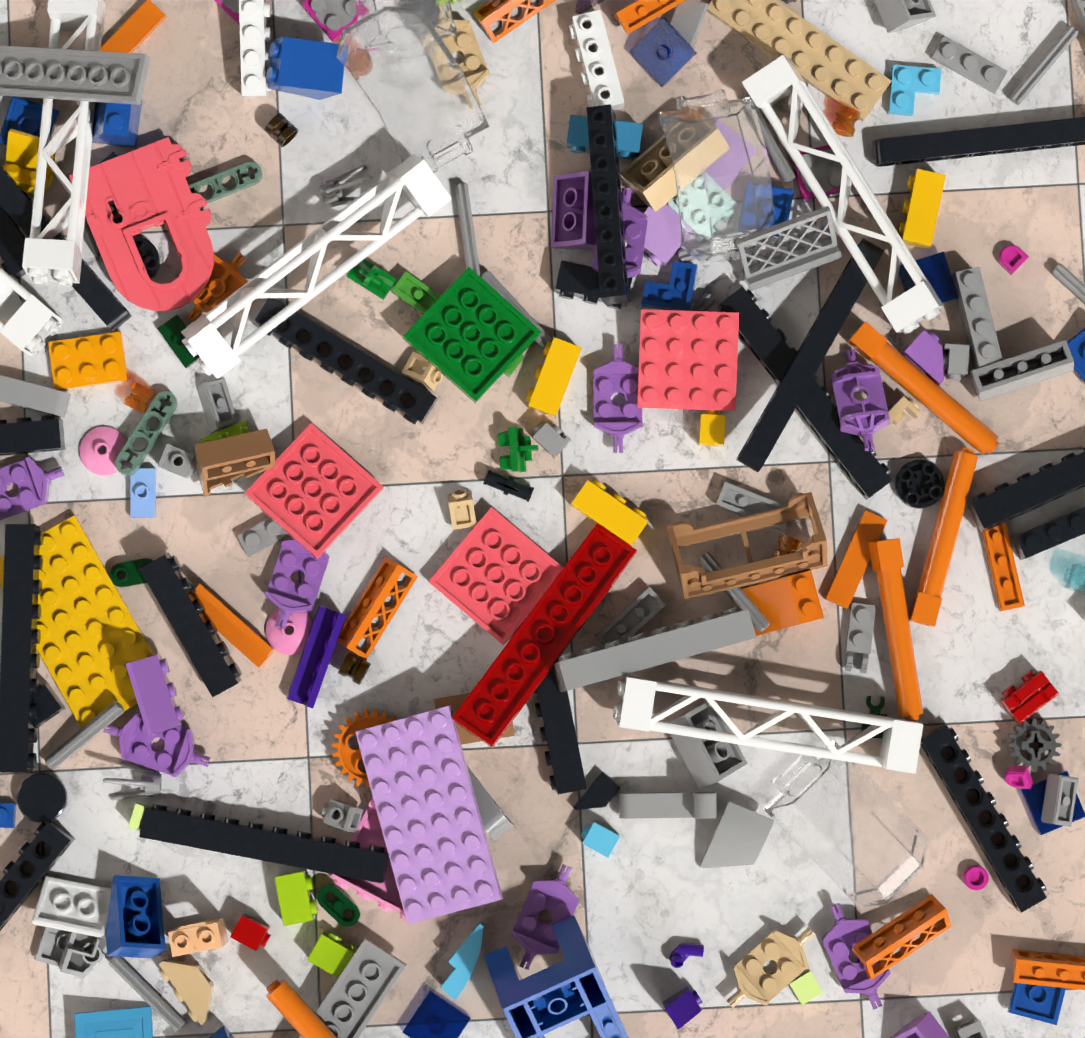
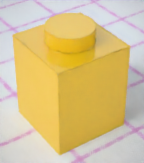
M706 410L705 414L700 415L698 445L724 446L726 415H720L718 410Z

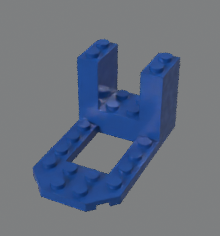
M575 915L552 925L565 960L522 979L507 946L484 955L502 1010L516 1038H545L544 1034L590 1014L601 1038H629Z

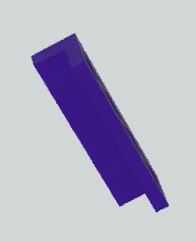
M318 606L286 699L314 708L346 615Z

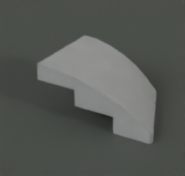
M728 801L699 867L714 868L754 865L769 835L774 820Z
M44 927L34 959L58 966L60 972L85 978L93 970V967L106 956V939Z

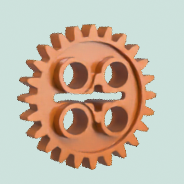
M364 709L363 717L354 712V721L346 717L348 725H339V728L343 731L342 734H334L339 739V742L331 745L338 748V752L333 753L332 756L339 757L340 759L334 765H342L344 767L340 774L348 772L347 781L349 782L356 778V786L365 781L366 789H369L370 784L367 773L359 768V761L362 759L360 748L357 750L352 749L349 746V739L356 735V731H360L362 728L367 729L375 725L395 721V715L389 720L386 719L387 711L378 716L377 709L373 710L372 715H369L368 710Z

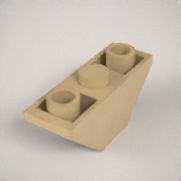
M165 959L160 962L159 966L161 969H159L161 976L166 982L171 981L175 987L173 992L180 1002L185 1001L189 1007L187 1012L195 1023L199 1021L201 1025L204 1024L209 1018L214 983L200 964Z

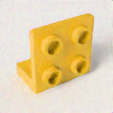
M10 129L8 132L6 162L3 168L24 192L34 195L40 137ZM56 152L50 156L54 162ZM48 164L44 194L53 181V171Z

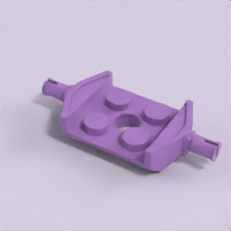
M622 188L624 235L627 240V246L625 247L628 278L641 273L648 217L629 204L632 189L627 188L626 190V188ZM595 245L594 259L591 262V267L598 272L597 245Z
M613 344L612 362L593 371L594 428L612 435V438H614L613 453L618 452L617 446H619V453H623L624 435L643 427L642 408H637L638 368L624 362V359H622L623 344H619V351H617V344ZM614 393H621L625 398L624 404L621 406L613 405L611 396Z
M848 349L845 351L847 366L837 369L830 378L840 420V431L861 436L865 451H869V447L870 451L875 449L872 435L887 426L890 420L880 370L872 364L859 363L856 359L855 349H851V352ZM856 392H864L867 398L859 401L854 398V394Z
M26 457L25 460L0 468V520L47 504L49 483H51V480L65 476L64 472H61L63 471L62 467L60 466L47 472L32 458ZM15 483L19 487V493L15 497H10L7 494V487Z
M296 540L282 541V547L268 589L265 592V596L280 609L275 627L280 628L281 625V629H285L289 615L291 616L292 613H305L313 610L330 558L324 552L316 559ZM295 571H301L305 575L304 581L300 584H295L291 581V575Z
M137 712L124 727L120 728L109 724L103 731L104 733L118 736L122 760L172 775V777H177L193 762L208 767V762L211 757L195 751L193 730L179 726L154 735H147L140 712ZM157 737L162 738L165 742V747L160 752L152 748V741Z
M562 864L559 874L554 880H534L512 931V935L525 948L524 951L526 953L519 965L524 968L527 961L525 969L529 970L536 954H557L560 945L552 925L573 916L580 901L566 885V880L572 869L569 866L564 873L566 865ZM548 909L552 912L553 918L549 923H543L539 920L538 914L541 910Z
M839 903L834 904L835 907L832 905L829 908L836 921H834L835 924L822 937L823 944L845 993L868 995L873 1009H877V1005L878 1007L883 1006L877 994V989L891 974L890 970L887 969L871 980L867 976L864 964L860 960L858 962H851L849 960L848 954L852 950V946L871 935L872 930L867 919H847L844 917ZM879 960V961H877L876 963H874V964L872 965V968H874L875 966H877V965L880 963L881 960Z

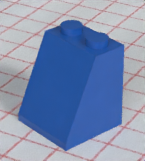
M289 37L273 40L269 48V56L271 57L270 67L266 74L268 89L318 100L341 94L347 45Z
M142 100L140 105L96 102L92 143L136 148Z

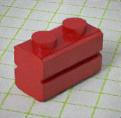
M1030 670L1021 677L1023 681L1017 687L1012 684L1001 693L1003 697L999 702L1017 724H1021L1059 695L1058 691L1041 670L1036 672Z

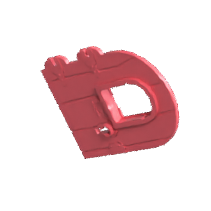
M169 137L94 165L89 169L85 217L109 276L117 291L126 300L140 308L151 311H170L194 301L204 291L210 281L214 268V251L206 226L211 222L210 209L200 211L201 207L207 206V202L200 194L191 193L186 177L191 172L192 165L190 160L187 159L180 162L179 159L186 157L187 153L180 145L171 144ZM73 174L69 175L71 183L73 180ZM114 201L120 217L123 218L121 223H114V216L108 202ZM166 224L181 261L182 271L179 277L171 282L159 284L154 282L148 275L132 236L142 233L141 231L147 228Z

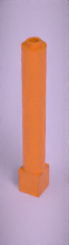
M866 321L849 339L847 343L868 361L871 360L982 455L985 452L991 454L999 443L996 441L999 437L892 347L887 342V339Z
M960 447L959 451H954L918 590L915 592L909 615V621L929 627H935L942 602V592L978 456L974 455L975 451L972 449Z
M900 538L868 542L872 570L877 573L899 717H904L905 720H918L919 715L923 714V707L901 573L904 563Z
M276 979L266 988L268 991L266 998L303 1038H337L284 979L280 982Z

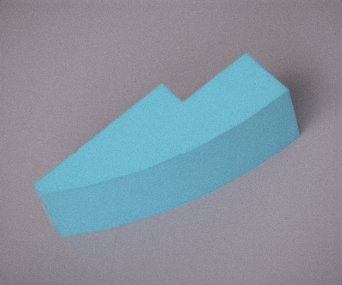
M481 921L448 961L455 968L441 984L440 988L454 1000L457 999L465 988L478 960L484 924Z

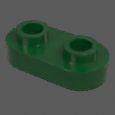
M143 558L117 563L111 568L109 577L112 583L118 587L146 584L147 582L139 568L154 560ZM121 570L126 573L125 578L122 580L118 578V572Z
M328 884L319 890L317 895L319 905L340 925L350 927L358 922L360 918L359 907L339 887ZM328 892H332L335 895L333 901L326 899ZM350 909L353 913L352 917L346 918L344 910Z

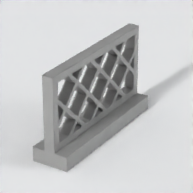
M829 206L736 239L743 268L741 269L750 291L842 258L841 251L837 245ZM826 217L821 226L814 224L818 218ZM803 226L797 235L791 233L794 227ZM809 229L816 231L811 239L804 237ZM822 234L829 235L828 238L818 241ZM772 235H780L775 243L767 241ZM786 238L793 239L788 248L781 246ZM753 242L757 243L752 251L744 249L745 245ZM800 242L806 244V246L795 249ZM763 246L770 248L765 256L758 254ZM776 251L783 252V254L773 257ZM754 259L761 261L760 263L749 266Z

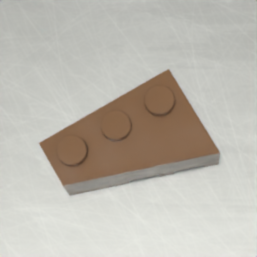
M267 429L254 430L249 433L195 444L197 475L204 497L210 495V490L223 484L225 487L233 485L232 480L244 475L246 478H249L275 466V450Z

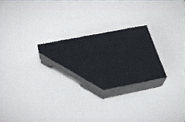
M601 772L573 808L581 810L606 807L620 790V787Z

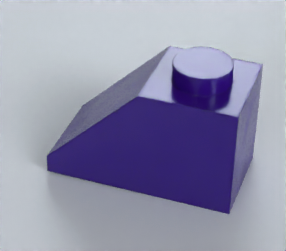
M688 987L663 1001L664 1008L677 1029L683 1027L702 1011L699 1004L703 1003L696 990L691 992Z

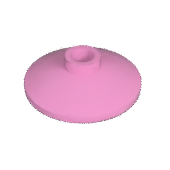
M97 427L92 429L81 441L79 450L81 461L89 471L95 474L110 475L118 471L115 466L116 458L127 441L114 428ZM106 446L107 452L103 455L99 454V447Z
M278 609L267 621V640L279 653L285 655L299 654L303 651L313 620L307 612L292 613L291 616L289 615L286 627L292 626L294 632L291 635H287L285 629H281V625L280 628L275 627L280 614V609Z

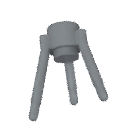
M366 165L355 168L335 179L326 181L324 185H320L324 204L331 203L332 207L349 205L355 199L339 200V198L343 197L342 190L370 181L373 177L369 175L341 185L339 182L365 170Z
M120 761L119 764L146 775H141V780L103 779L104 783L140 786V790H145L111 796L110 800L112 801L145 796L154 797V794H160L162 774H156V770L146 769L124 761Z

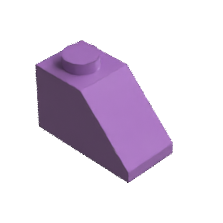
M923 330L903 351L902 355L939 386L944 381L942 346L939 344L940 339L933 332L929 331L927 333Z

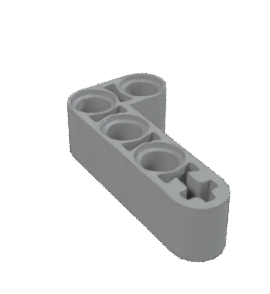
M0 375L1 402L65 418L71 394Z
M467 765L484 830L490 838L496 841L512 829L514 825Z
M716 792L619 793V818L713 819L717 818Z

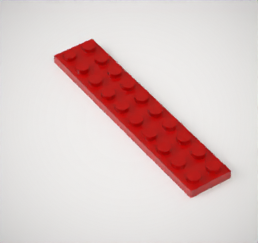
M597 523L453 715L452 719L454 722L493 748L552 669L558 657L563 654L637 554V550Z

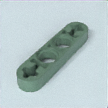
M246 162L188 186L190 190H195V193L200 194L199 191L202 186L210 185L213 188V193L210 197L205 198L208 204L258 184L262 179L263 173L257 163ZM248 168H252L253 171L258 170L255 173L254 179H251L249 176L242 178L244 183L240 185V179L236 175L237 172L240 171V175L243 176L248 173ZM226 176L235 178V185L231 189H226L222 186V180Z
M161 391L155 396L117 456L115 466L120 474L132 476L138 471L174 414L178 403L176 397L171 392ZM169 397L171 406L169 407L166 405L163 408L162 413L165 415L163 418L158 412H155L154 409L156 408L158 411H160L163 406L160 401L162 399L167 400ZM156 417L160 420V424L156 429L147 428L146 423L149 418ZM137 438L146 439L147 444L144 449L136 450L133 447V443ZM130 449L139 458L136 459L133 456L130 461L133 465L132 468L127 467L123 470L124 466L121 463L123 460L127 462L130 459L131 454L128 453Z

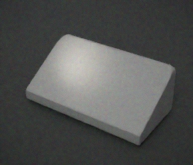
M686 0L677 5L664 40L673 47L692 49L709 5L698 0Z
M224 377L202 382L197 386L210 432L239 423Z
M1048 774L1041 816L1042 822L1071 827L1079 778Z

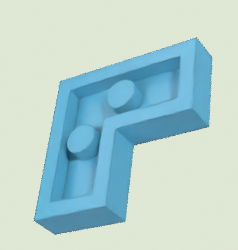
M893 64L888 114L913 116L915 93L938 95L940 93L941 69Z

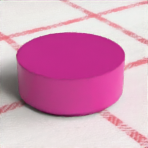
M972 865L965 869L963 882L968 888L981 890L988 883L989 876L983 867Z

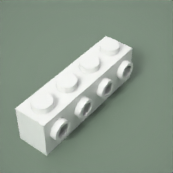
M239 0L241 91L243 97H269V91H272V89H268V81L266 79L271 61L267 49V42H271V28L267 27V17H270V3L266 2V0Z
M601 10L572 16V24L568 26L571 38L577 40L578 48L574 49L577 62H582L584 71H581L583 85H588L590 94L587 95L589 107L611 104L613 110L624 108L625 102Z

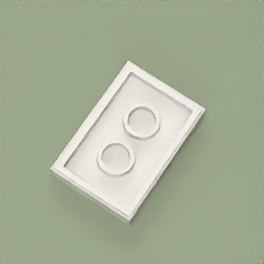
M45 876L32 923L34 925L106 939L105 931L111 888Z

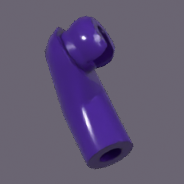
M679 944L670 954L669 960L671 965L675 968H680L689 956L703 957L704 945Z

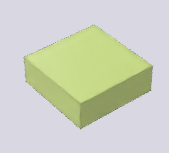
M142 803L135 804L128 828L134 830L141 828L144 809L148 805Z
M810 970L789 984L802 1005L823 993Z

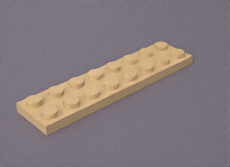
M712 0L707 8L709 14L776 60L782 55L790 58L804 81L862 122L892 82L778 0Z

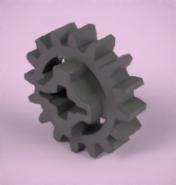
M1031 718L1030 724L1026 720L1023 721L1021 728L1015 725L1013 728L1016 733L1008 734V737L1013 739L1012 743L1006 744L1007 747L1013 749L1008 755L1010 757L1016 756L1014 764L1023 763L1022 766H1027L1028 768L1031 766L1032 772H1037L1038 766L1042 770H1047L1046 763L1054 765L1055 762L1052 757L1060 756V753L1055 750L1057 747L1062 746L1061 743H1056L1055 741L1060 735L1057 733L1052 734L1054 726L1050 725L1046 728V721L1041 720L1037 724L1036 718ZM1039 730L1047 735L1049 741L1044 740L1040 736ZM1027 731V736L1022 741H1019L1021 735ZM1033 741L1038 742L1039 747L1035 749L1029 748V743ZM1019 750H1024L1028 754L1029 761L1021 755ZM1045 750H1049L1047 755L1041 759V754Z

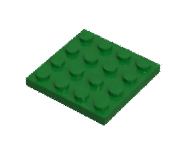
M468 267L403 335V339L476 404L537 339L541 331Z

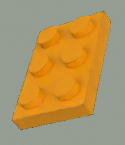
M122 332L48 342L53 383L56 390L128 381Z

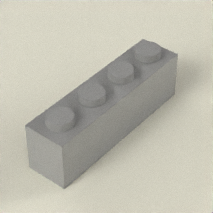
M980 267L955 272L951 278L967 342L970 345L969 350L974 370L1002 361Z
M1063 340L972 370V382L979 401L982 402L1073 372L1074 360L1067 341Z

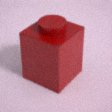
M244 913L241 915L230 937L257 951L260 946L263 948L266 946L271 934L267 933L270 926Z

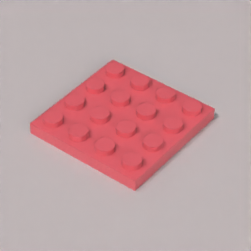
M641 309L637 408L735 411L739 313Z
M310 423L275 460V466L265 470L244 494L311 555L318 559L377 497L384 487L316 426Z
M491 507L428 582L504 645L527 618L563 567Z

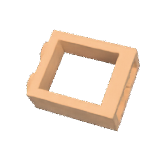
M224 917L178 926L168 932L172 957L220 948L229 942Z

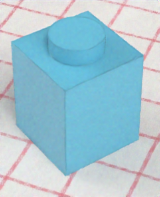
M595 821L591 825L587 823L580 835L584 838L582 844L607 858L620 837L619 834Z

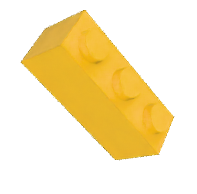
M917 169L914 175L909 176L907 189L910 190L909 199H904L902 213H906L904 222L899 223L897 231L905 245L927 250L931 247L946 177L945 174Z
M555 337L552 343L547 342L543 352L546 360L544 365H538L534 376L538 381L535 388L530 387L525 400L529 402V409L556 418L582 347Z
M594 479L593 482L587 480L571 503V506L632 546L648 523L645 519L647 515L636 507L631 510L624 504L627 501L614 493L611 496L604 491L606 487Z

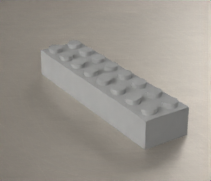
M739 606L722 611V617H718L717 613L698 618L699 623L694 624L693 619L675 624V630H671L670 626L651 631L652 636L647 637L646 633L628 637L629 642L625 644L620 639L604 644L605 649L600 650L599 646L582 650V655L576 657L575 652L558 657V662L554 663L553 666L559 691L564 692L754 639L756 634L749 609L741 611Z

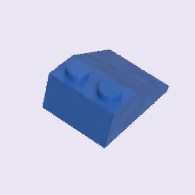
M113 876L105 931L107 956L153 958L166 950L160 878Z

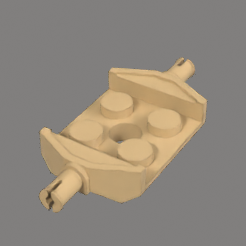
M441 4L439 5L440 12L437 18L439 22L424 38L444 91L452 94L465 93L469 98L472 108H476V104L479 107L482 104L477 95V88L489 77L490 71L487 68L470 21L447 18ZM459 52L464 55L465 59L461 64L452 63L451 56L454 53Z
M807 927L798 937H791L783 932L774 930L733 966L738 991L726 1000L731 1007L734 1008L743 998H749L767 1006L769 1001L804 970H807L809 966L803 947L806 942L815 936L812 930ZM767 960H774L777 963L775 972L769 974L763 970V965Z

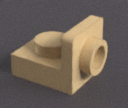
M412 352L401 372L405 377L425 384L432 391L436 389L443 378V374L421 354Z
M903 396L888 411L889 424L893 422L896 425L906 415L903 412L904 409L914 419L921 414L918 410L919 405L912 398L906 399Z
M459 489L448 494L452 529L475 527L476 517L472 491Z

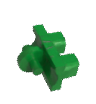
M366 259L353 267L346 276L382 300L386 298L397 280Z
M508 427V431L498 433L499 446H509L510 455L500 456V468L511 470L512 472H527L526 461H532V452L538 451V445H531L530 436H524L523 428Z

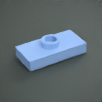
M139 468L130 477L131 518H156L155 468Z

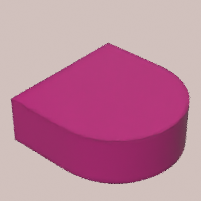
M1008 245L1000 251L998 260L1000 265L1012 275L1029 256L1018 246Z
M1013 765L1006 769L1004 780L1008 785L1014 788L1031 789L1033 781L1027 766Z

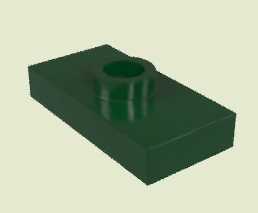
M175 315L157 329L187 369L197 362L196 359L200 356L197 354L193 357L183 344L182 340L185 337L181 331L186 326L180 317Z

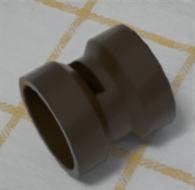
M281 113L273 117L264 129L269 136L276 138V142L281 147H285L290 143L299 131L294 125H289L286 122V117Z
M349 652L338 674L344 677L349 676L353 682L360 685L371 663L365 660L360 661L356 655Z

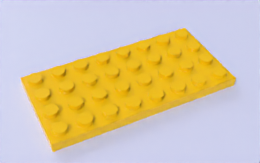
M74 515L43 533L44 541L43 545H40L39 555H42L43 567L42 570H39V580L42 581V593L38 594V604L41 605V618L37 619V629H40L41 639L40 643L37 644V650L80 727L83 728L115 701L123 706L124 712L138 705L126 663L155 655L117 587L112 583L108 571L78 518ZM4 555L0 557V585L2 586V588L4 578Z

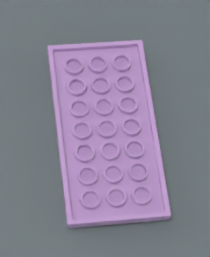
M451 706L355 732L407 924L503 899L458 731L452 719Z

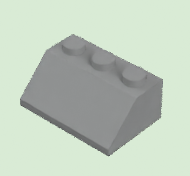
M873 0L887 33L902 31L936 17L930 0Z
M707 702L668 722L670 724L731 733L729 727ZM670 734L699 790L722 780L747 764L738 744Z

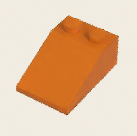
M811 570L741 589L770 622L769 626L762 632H759L754 627L756 636L824 618Z

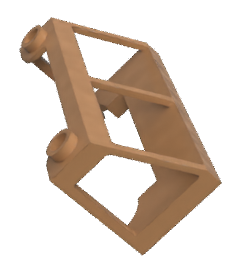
M812 492L795 494L788 501L787 507L698 528H692L690 523L683 521L667 526L684 600L828 566L827 539ZM807 517L810 518L814 535H812L809 541L800 544L801 551L753 562L746 532ZM741 534L747 556V564L705 573L704 567L696 568L691 564L683 565L679 551L680 547Z

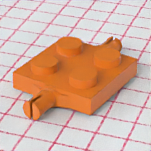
M238 253L233 261L229 263L222 261L214 254V268L210 281L204 291L193 301L196 306L187 316L190 320L196 321L203 311L208 313L248 282L238 271V268L247 259L246 257Z

